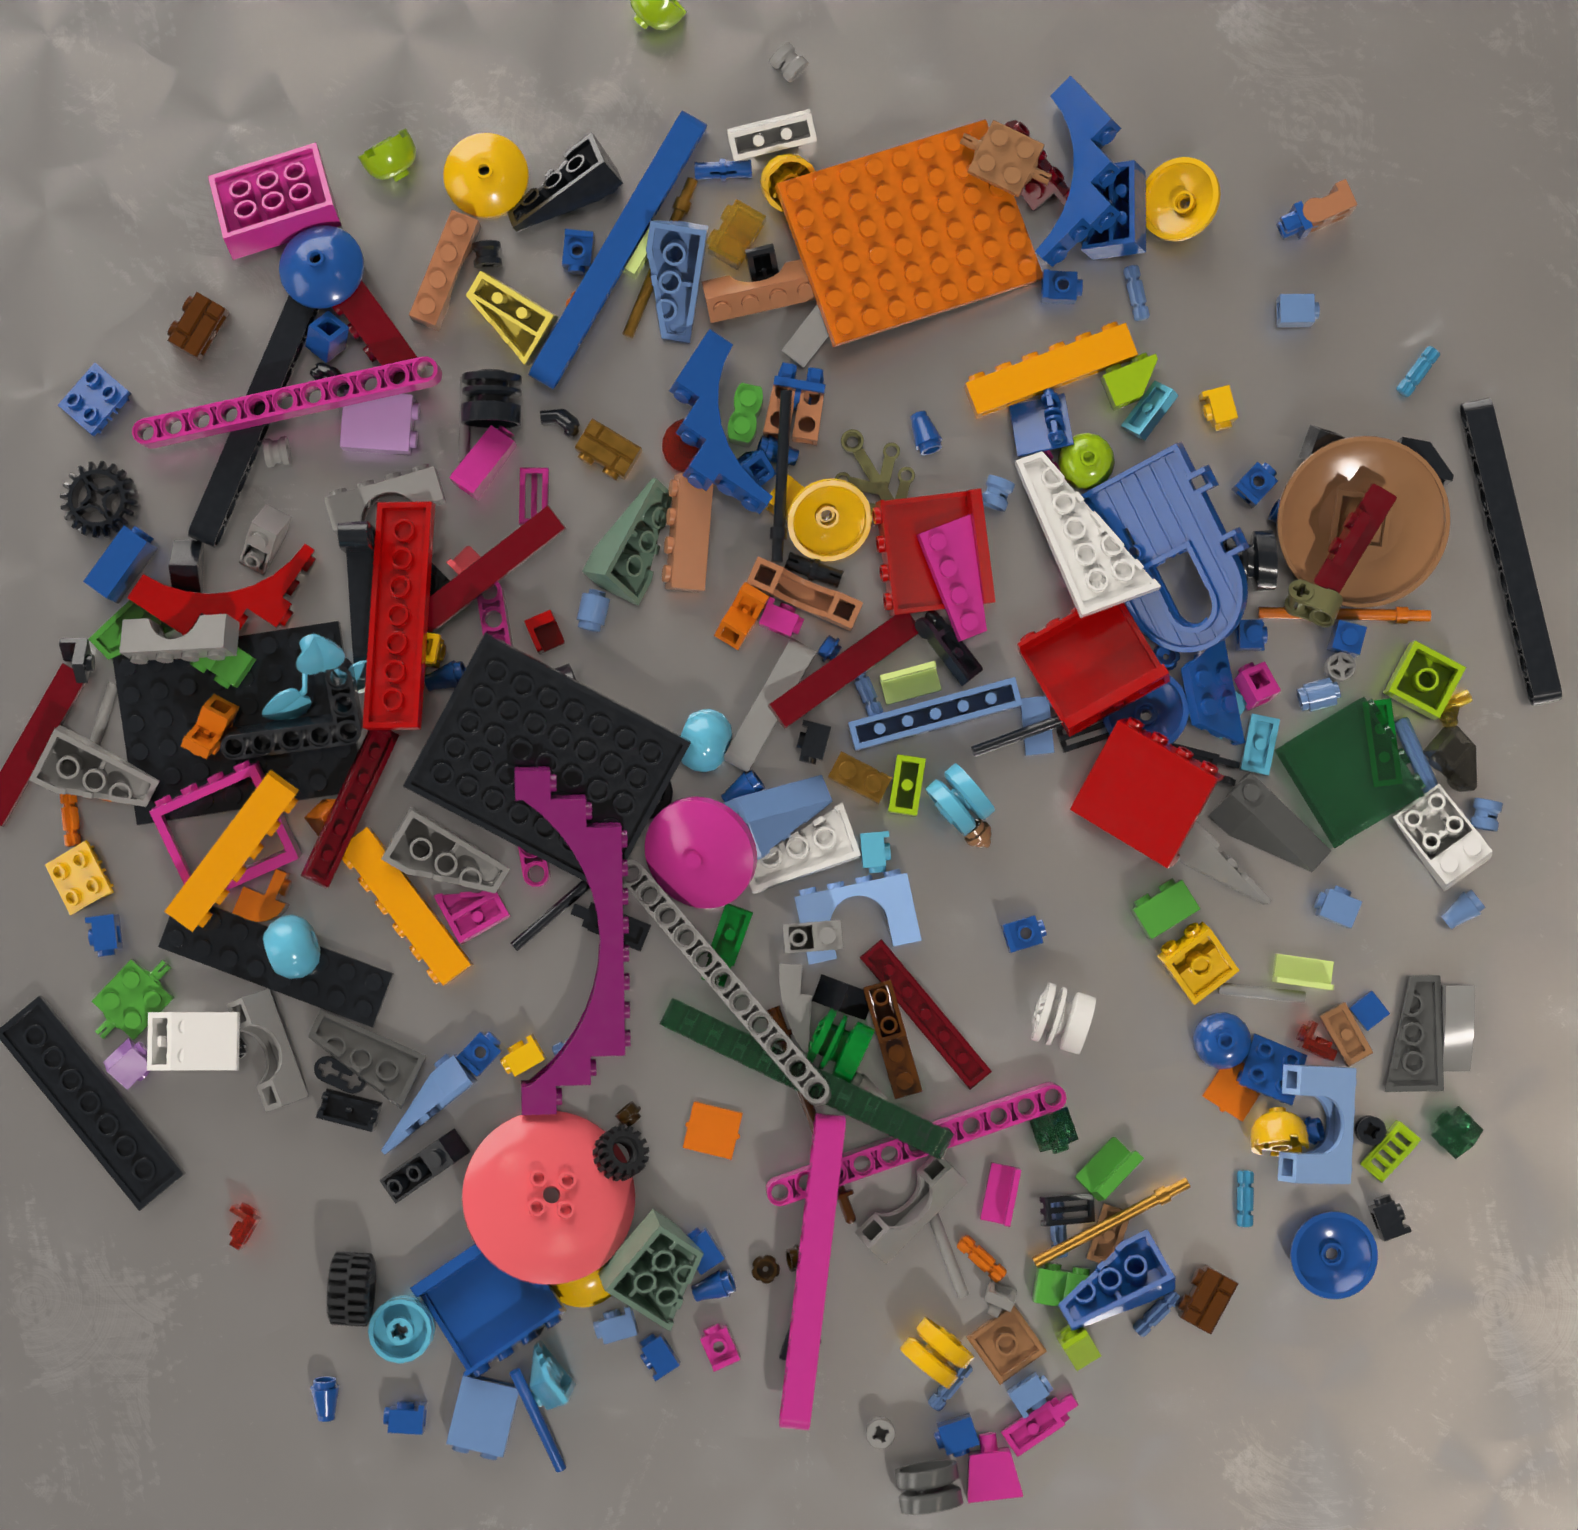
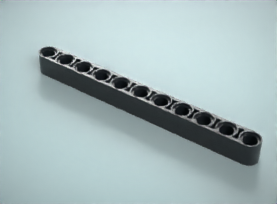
M315 257L312 263L319 262L321 257ZM290 295L288 296L246 396L287 386L306 342L308 327L315 321L319 311L318 308L306 307L296 302ZM259 403L255 406V415H261L265 411V403ZM271 423L230 432L192 520L188 537L212 547H217Z
M1490 398L1460 404L1461 420L1528 699L1532 706L1562 699L1561 684L1494 406Z

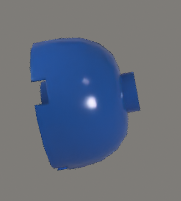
M1227 1012L1212 1013L1196 1026L1193 1035V1047L1198 1057L1207 1066L1216 1069H1231L1241 1064L1247 1057L1251 1047V1035L1245 1022L1238 1016Z

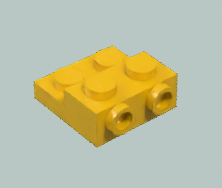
M1203 921L1200 924L1195 922L1188 925L1184 929V936L1177 941L1170 940L1163 944L1161 947L1162 952L1157 955L1168 973L1177 982L1193 1005H1196L1240 971L1211 928Z

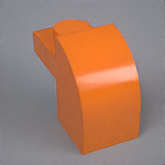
M744 582L732 606L721 620L714 636L739 650L762 614L769 596L758 588Z
M213 694L202 706L195 726L185 735L181 747L205 759L211 754L215 755L220 749L224 734L233 725L239 706Z
M276 869L265 894L243 886L232 913L255 922H268L282 916L290 906V904L281 901L280 898L281 895L285 897L291 887L292 881L288 880L291 873Z

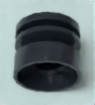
M482 369L462 374V382L471 385L463 387L462 394L474 398V401L461 404L462 425L477 428H489L492 425L496 429L500 426L504 428L521 426V406L509 402V399L522 396L521 389L514 388L522 384L521 375L498 369Z
M1253 531L1249 544L1250 548L1238 553L1247 580L1251 578L1254 590L1256 591L1275 590L1278 576V557L1274 531ZM1233 538L1222 542L1227 552L1237 547L1236 544L1234 545Z

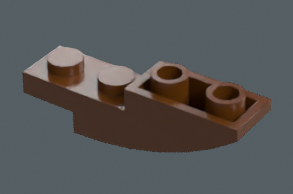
M891 980L863 987L895 1100L923 1092Z

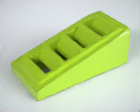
M1396 1120L1386 1131L1385 1139L1375 1145L1359 1164L1383 1183L1422 1139L1402 1122ZM1398 1132L1408 1140L1406 1144L1395 1137ZM1389 1141L1401 1149L1398 1154L1387 1145ZM1382 1149L1393 1158L1391 1162L1379 1154ZM1374 1158L1386 1167L1383 1172L1371 1162Z

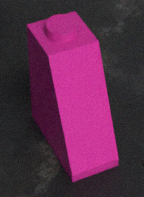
M491 425L450 475V480L455 486L479 501L517 446L515 441L512 440L514 434L502 426L496 429Z

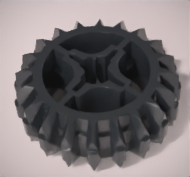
M91 461L88 462V471L80 465L77 467L80 473L79 476L73 473L69 474V477L74 481L71 485L67 482L63 483V487L68 489L69 492L61 493L60 498L68 500V502L63 503L60 507L63 511L71 510L64 518L67 521L74 520L71 526L73 529L77 530L82 527L81 534L87 536L91 531L94 538H99L102 530L104 537L108 538L111 535L110 528L118 534L121 530L118 526L119 523L126 527L130 525L125 517L127 514L135 517L136 513L129 508L130 506H138V501L130 499V497L137 495L138 491L133 488L128 489L133 485L134 481L131 478L124 480L127 475L125 470L122 469L117 472V465L113 463L107 469V464L104 461H100L98 468H96L95 463ZM109 478L116 485L99 488L93 479ZM85 486L87 496L78 506L80 491ZM95 491L103 496L101 501L104 508L95 503L97 501ZM120 493V505L114 514L112 502L119 497L118 494ZM99 511L106 520L91 522L82 515L86 512Z

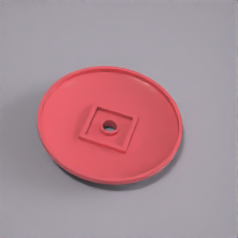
M557 1111V1114L519 1115L494 1129L478 1146L468 1164L463 1180V1214L474 1243L481 1253L498 1269L516 1279L533 1284H564L579 1280L595 1272L607 1263L621 1247L634 1216V1180L632 1177L626 1181L621 1179L613 1181V1176L608 1179L604 1177L606 1174L605 1170L600 1173L597 1169L601 1164L600 1162L594 1163L593 1159L598 1155H593V1149L597 1147L594 1145L596 1140L605 1133L600 1127L580 1116ZM614 1144L613 1152L615 1157L620 1162L627 1163L621 1149L617 1144ZM551 1187L557 1190L559 1194L557 1202L548 1203L545 1201L543 1192L546 1188Z

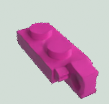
M1072 1393L1059 1401L1054 1396L1050 1400L1047 1399V1402L1040 1408L1028 1412V1417L1024 1419L1022 1416L1003 1429L1001 1433L1018 1457L1063 1427L1065 1422L1070 1419L1067 1413L1077 1407L1078 1402Z

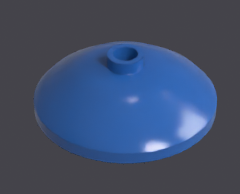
M327 225L314 226L294 236L283 250L279 263L280 279L290 297L306 307L318 309L336 306L348 299L358 288L364 273V257L355 239L346 231ZM315 257H321L319 262L312 263Z
M1170 676V682L1103 718L1106 730L1110 735L1118 720L1132 717L1141 721L1144 724L1143 728L1153 734L1155 731L1166 736L1169 739L1168 743L1172 745L1182 735L1188 722L1189 708L1186 694L1181 685ZM1143 713H1149L1151 715V718L1149 720H1143L1141 719V715Z
M1331 1211L1317 1214L1301 1225L1291 1244L1290 1260L1295 1276L1311 1293L1326 1299H1343L1360 1292L1370 1282L1377 1267L1378 1250L1371 1231L1363 1222L1347 1213ZM1334 1248L1335 1256L1330 1259L1327 1258L1326 1251Z

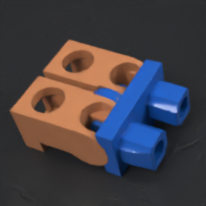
M1344 179L1335 183L1329 194L1321 199L1315 197L1307 200L1304 205L1302 200L1293 204L1288 214L1280 217V222H1277L1276 226L1283 240L1293 235H1297L1300 240L1307 237L1310 232L1349 217L1358 204L1347 180Z
M782 363L778 376L774 378L763 436L768 437L771 435L778 439L781 390H791L790 428L793 411L796 412L792 442L817 446L826 384H823V370L808 368L807 379L803 381L795 379L797 365Z

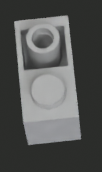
M266 504L250 524L239 563L264 576L285 539L292 517Z
M841 920L783 925L785 954L843 949Z

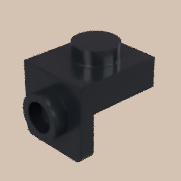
M61 638L59 647L64 661H72L76 683H88L90 671L95 669V657L91 652L88 638Z

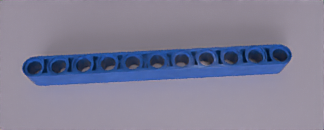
M683 110L681 111L529 371V376L551 389L557 386L622 275L627 263L648 230L650 221L654 220L707 128L706 123Z

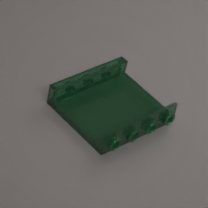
M1364 696L1274 749L1334 849L1419 797L1425 796L1422 789L1426 786L1417 772L1412 775L1407 767V764L1411 763L1403 748L1396 749L1391 741L1396 738L1387 723L1381 725L1377 718V715L1381 713L1372 698L1367 701Z

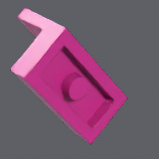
M991 1162L980 1220L1000 1223L1007 1227L1011 1226L1021 1176L1020 1168Z

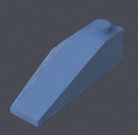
M819 775L740 796L723 804L735 811L747 824L754 838L757 860L770 853V849L780 841H784L791 836L790 833L801 824L807 823L833 801L823 776Z

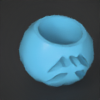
M702 709L690 714L681 733L682 737L691 741L681 760L682 764L693 771L704 773L713 771L722 764L724 755L732 740L731 724L722 713L713 709Z
M293 914L281 916L270 923L264 933L263 940L269 962L274 971L289 979L303 978L312 973L320 960V945L312 925L303 917Z

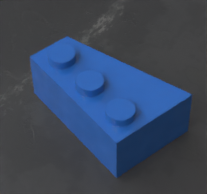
M1135 160L1115 163L1121 172L1116 176L1111 185L1101 191L1121 214L1116 218L1115 223L1101 234L1094 228L1088 232L1086 242L1083 241L1081 250L1092 260L1146 253V171Z

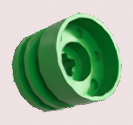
M831 1008L828 1014L819 1021L808 1044L807 1060L812 1064L817 1054L822 1056L818 1066L820 1070H823L830 1060L835 1062L832 1076L849 1084L869 1046L875 1029L858 1021L851 1031L845 1029L848 1020L846 1015H843L837 1026L833 1024L837 1011Z

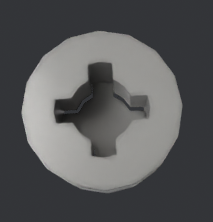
M287 436L280 437L279 440L272 441L270 438L263 439V451L267 467H274L276 463L291 465V452Z
M1345 652L1331 655L1324 664L1325 675L1334 682H1342L1349 679L1356 670L1354 659Z
M874 1417L867 1424L866 1436L870 1445L883 1449L893 1443L895 1438L894 1426L886 1417Z

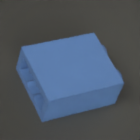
M474 1374L466 1377L463 1375L446 1444L452 1445V1450L461 1453H469V1450L481 1452L480 1456L486 1459L497 1460V1457L503 1458L519 1398L515 1384L481 1375L477 1378Z

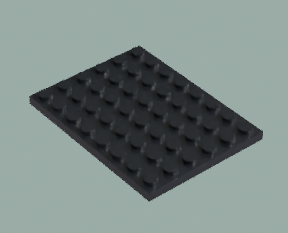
M339 621L238 636L237 647L257 659L238 688L232 685L228 689L213 680L216 674L208 669L203 673L190 665V661L173 659L172 663L148 660L147 664H135L122 654L112 658L127 762L160 781L147 807L134 805L136 824L138 826L154 823L149 811L156 806L155 801L167 795H170L172 799L182 795L181 789L197 783L198 787L207 784V778L218 772L223 771L224 776L234 772L233 766L249 760L250 764L259 761L265 776L272 770L297 788L299 791L295 798L299 801L339 794L359 751L358 741L351 745L238 760L226 758L220 749L215 755L211 754L205 759L181 747L183 738L195 726L202 706L213 694L239 706L232 727L278 721L262 717V711L268 702L283 690L289 688L301 690L302 673L296 666V661L302 653L299 645L300 640L307 635L317 634L334 642L344 651ZM333 670L332 672L335 675V677H338V675ZM326 671L308 675L307 693L305 695L310 697L311 706L306 713L298 718L331 714L325 680ZM346 696L337 698L338 702L342 705L352 703ZM350 723L342 725V728L347 732L356 731V727ZM322 727L314 729V732L319 736L328 734ZM294 731L285 733L288 739L296 740L299 738V735ZM265 735L256 737L263 744L271 742ZM237 739L228 740V743L233 747L242 746L241 742ZM251 776L168 812L164 816L166 821L241 810L256 790Z
M485 632L405 780L403 787L588 883L576 856L560 833L524 800H515V767H550V774H556V792H551V795H585L586 802L592 803V820H586V823L620 822L622 830H627V848H622V859H628L691 741Z

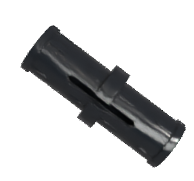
M791 551L784 567L785 569L808 576V580L813 581L817 579L837 588L844 572L843 570L822 564L818 559L813 561Z

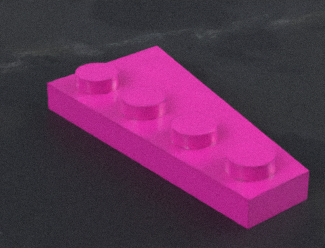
M971 514L918 534V541L958 642L986 632L987 627Z

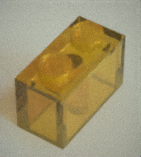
M736 199L733 206L730 204L726 206L720 218L723 220L719 230L715 228L712 230L706 243L709 245L708 253L739 270L746 258L745 250L751 249L766 223V215Z

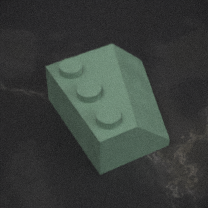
M652 1209L598 1274L606 1292L663 1328L671 1331L674 1324L673 1318L677 1309H680L682 1306L685 1290L688 1284H691L704 1253L673 1221Z

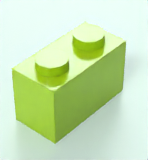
M897 754L888 813L917 816L926 762L925 758Z

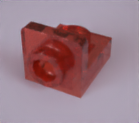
M1308 1021L1307 1025L1302 1024L1296 1037L1300 1041L1297 1047L1325 1060L1334 1062L1338 1051L1331 1048L1333 1043L1319 1036L1315 1040L1312 1039L1318 1023Z
M243 1202L241 1205H232L229 1210L243 1219L242 1222L239 1220L236 1222L229 1236L233 1237L229 1245L237 1250H241L246 1246L261 1220V1217L256 1215L257 1210Z

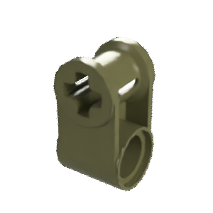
M1300 579L1291 582L1289 585V596L1285 599L1284 607L1287 613L1292 616L1308 620L1321 627H1330L1336 620L1343 603V598L1334 590L1325 589ZM1301 588H1304L1303 594H1300ZM1295 602H1297V603H1298V605H1297V608H1296V609H1295V608H1294V606H1295Z

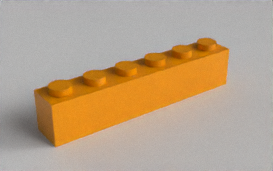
M1117 321L1101 327L1102 332L1094 335L1090 331L1076 336L1075 342L1065 345L1064 341L1049 346V351L1038 355V352L1035 351L1021 357L1022 362L1014 365L1011 364V361L996 366V371L985 375L984 371L969 376V381L965 383L964 389L976 419L1043 394L1045 389H1057L1105 371V369L1113 365L1131 361L1138 353L1127 324L1118 325Z
M270 770L164 912L192 932L198 925L203 928L213 915L209 912L213 904L217 903L220 906L230 893L226 887L231 880L237 883L247 870L243 866L249 857L254 860L264 848V845L260 843L264 836L267 834L272 837L282 824L277 819L283 811L289 814L299 800L295 798V795L299 790Z
M366 827L351 839L342 858L343 862L350 870L353 867L360 874L357 880L367 893L372 890L378 898L375 901L376 906L384 915L390 914L395 921L392 927L401 938L405 936L412 944L409 947L410 951L418 961L423 959L429 966L426 972L434 983L438 984L441 982L443 986L447 985L471 967L473 963L408 876L381 859L386 847L370 827Z

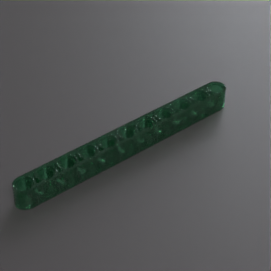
M674 998L671 999L659 1023L660 1025L800 1092L753 1036ZM774 1046L772 1047V1051L776 1055L785 1053ZM801 1062L795 1063L791 1068V1074L795 1077H800L806 1072V1065ZM813 1066L831 1088V1098L825 1105L939 1160L943 1159L954 1133ZM820 1084L814 1085L810 1089V1097L813 1099H820L825 1093V1087Z

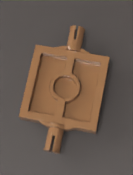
M995 120L992 121L987 133L980 140L964 133L960 144L975 150L974 159L968 169V174L1018 198L1025 185L1032 178L1047 186L1052 177V174L1037 168L1038 159L1045 144Z

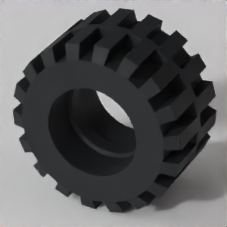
M336 1252L330 1264L327 1284V1316L331 1325L367 1327L373 1314L376 1289V1264L372 1253Z

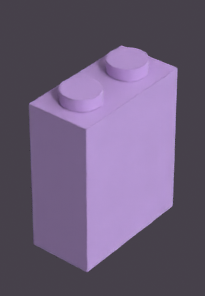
M344 390V396L348 394L349 390ZM399 394L343 407L340 436L341 449L343 451L412 455V448H417L418 432L413 431L414 420H419L420 403H416V399L412 394Z

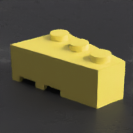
M480 271L466 294L467 298L488 323L494 327L505 343L516 353L524 365L530 366L557 321L558 316L488 273Z

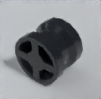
M483 240L472 243V249L476 253V258L473 261L475 268L489 269L502 266V259L498 255V251L501 249L500 241Z
M1366 1115L1356 1121L1354 1134L1362 1143L1377 1145L1385 1139L1386 1126L1381 1119Z

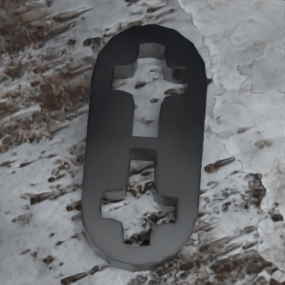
M333 1056L321 1057L314 1065V1073L319 1080L347 1093H359L367 1086V1083L358 1076L361 1085H355L353 1088H350V1082L342 1078L343 1074L353 1076L355 1073ZM331 1061L332 1068L339 1071L338 1076L333 1073L324 1076V1070L320 1068L321 1064H327Z

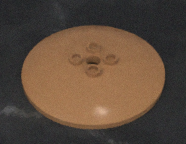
M1355 436L1332 442L1320 448L1304 460L1295 470L1280 499L1277 514V535L1283 557L1298 580H1306L1317 585L1313 582V579L1330 553L1328 552L1330 544L1335 537L1341 535L1345 528L1343 524L1350 512H1355L1370 485L1375 483L1397 497L1339 593L1343 598L1341 606L1354 608L1376 607L1405 597L1417 589L1432 574L1447 545L1450 532V508L1446 491L1440 478L1430 464L1418 453L1399 442L1387 438Z

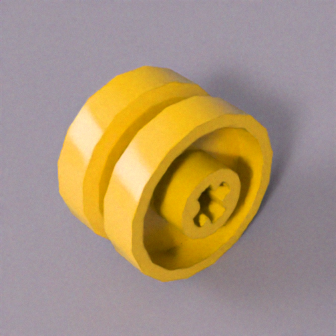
M925 1316L916 1329L918 1335L927 1344L925 1345L915 1337H908L900 1347V1350L931 1378L945 1388L950 1389L958 1379V1375L947 1362L950 1361L957 1367L966 1369L974 1359V1355L951 1332L943 1326L940 1327Z

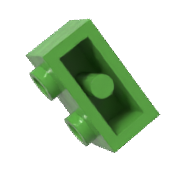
M1171 878L1158 886L1160 889L1159 893L1152 897L1147 893L1134 901L1136 907L1131 909V912L1148 939L1155 938L1200 910L1183 880L1175 882Z

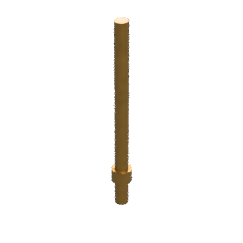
M687 177L680 196L675 198L672 206L674 211L669 221H682L684 214H688L692 204L690 199L698 183L697 180ZM650 268L622 333L629 338H633L653 291Z
M1186 1177L1166 1188L1163 1185L1154 1190V1194L1032 1257L1036 1267L1039 1268L1158 1204L1163 1206L1172 1201V1197L1191 1188Z

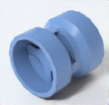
M989 475L986 481V492L982 493L983 505L1005 512L1008 505L1007 497L1013 492L1015 484L1004 478Z
M1474 798L1473 807L1475 813L1470 818V823L1477 829L1498 832L1499 822L1497 817L1502 811L1503 803Z

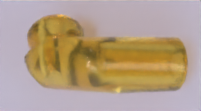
M1467 689L1451 696L1439 718L1446 729L1455 728L1458 725L1459 709L1473 702L1472 696Z

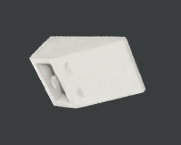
M1440 784L1393 817L1426 869L1444 892L1484 864L1492 856L1493 850Z
M148 1012L147 1070H239L240 1012Z

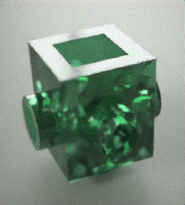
M1458 1106L1450 1113L1445 1110L1436 1118L1434 1123L1437 1126L1431 1136L1440 1146L1457 1159L1475 1145L1484 1129Z
M1063 1107L1057 1111L1029 1120L1040 1152L1052 1150L1053 1154H1057L1070 1149L1068 1144L1078 1140L1068 1107Z

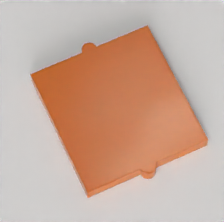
M1243 1062L1231 1069H1219L1203 1094L1204 1098L1220 1107L1219 1110L1221 1112L1226 1111L1242 1122L1261 1094L1248 1087L1241 1086L1239 1081H1236L1239 1071H1243L1245 1065Z
M694 1101L690 1120L685 1124L688 1128L683 1148L732 1160L736 1139L740 1138L738 1131L743 1113Z

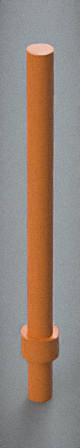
M1258 607V618L1302 619L1288 614L1285 607ZM1395 607V609L1340 608L1336 620L1395 621V624H1408V621H1431V610H1409L1408 607Z

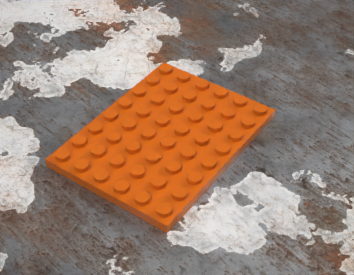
M986 119L789 179L775 185L833 347L1039 282L1043 279L1041 267L1014 195L968 174V169L974 159L975 150L960 144L964 133L980 140L989 129Z

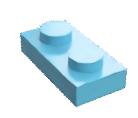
M1154 381L1121 426L1126 432L1145 441L1179 395L1174 389Z
M1253 713L1250 715L1239 770L1269 775L1280 719Z

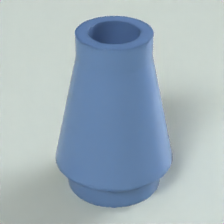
M1470 890L1466 894L1463 892L1441 917L1452 930L1456 926L1481 915L1480 912L1486 907L1475 893Z

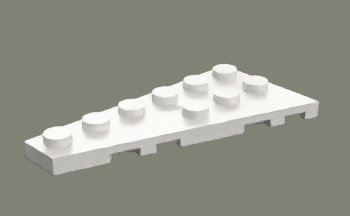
M1043 451L1016 460L1014 465L1080 618L1161 588V585L1155 578L1152 579L1143 569L1144 566L1138 559L1135 560L1126 550L1124 543L1103 519L1089 508L1078 491L1075 492L1066 482L1065 476Z

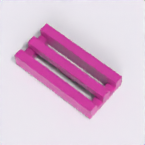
M520 467L519 525H523L531 519L525 518L526 474H531L532 518L537 514L538 474H542V509L549 503V468Z

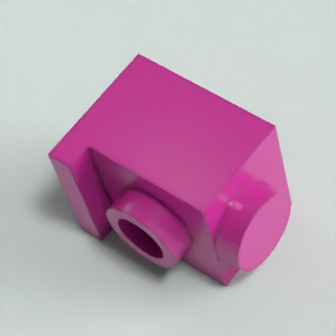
M770 597L759 621V626L791 639L793 633L798 635L804 619L795 614L796 609L784 603H780L778 607L774 605L775 599Z
M1265 661L1257 665L1251 662L1238 669L1239 674L1233 679L1247 703L1245 706L1247 711L1272 701L1281 692Z
M719 1323L703 1330L705 1335L700 1336V1341L714 1372L741 1360V1355L727 1325L720 1327ZM722 1342L725 1346L724 1350L716 1351L713 1347L714 1343Z

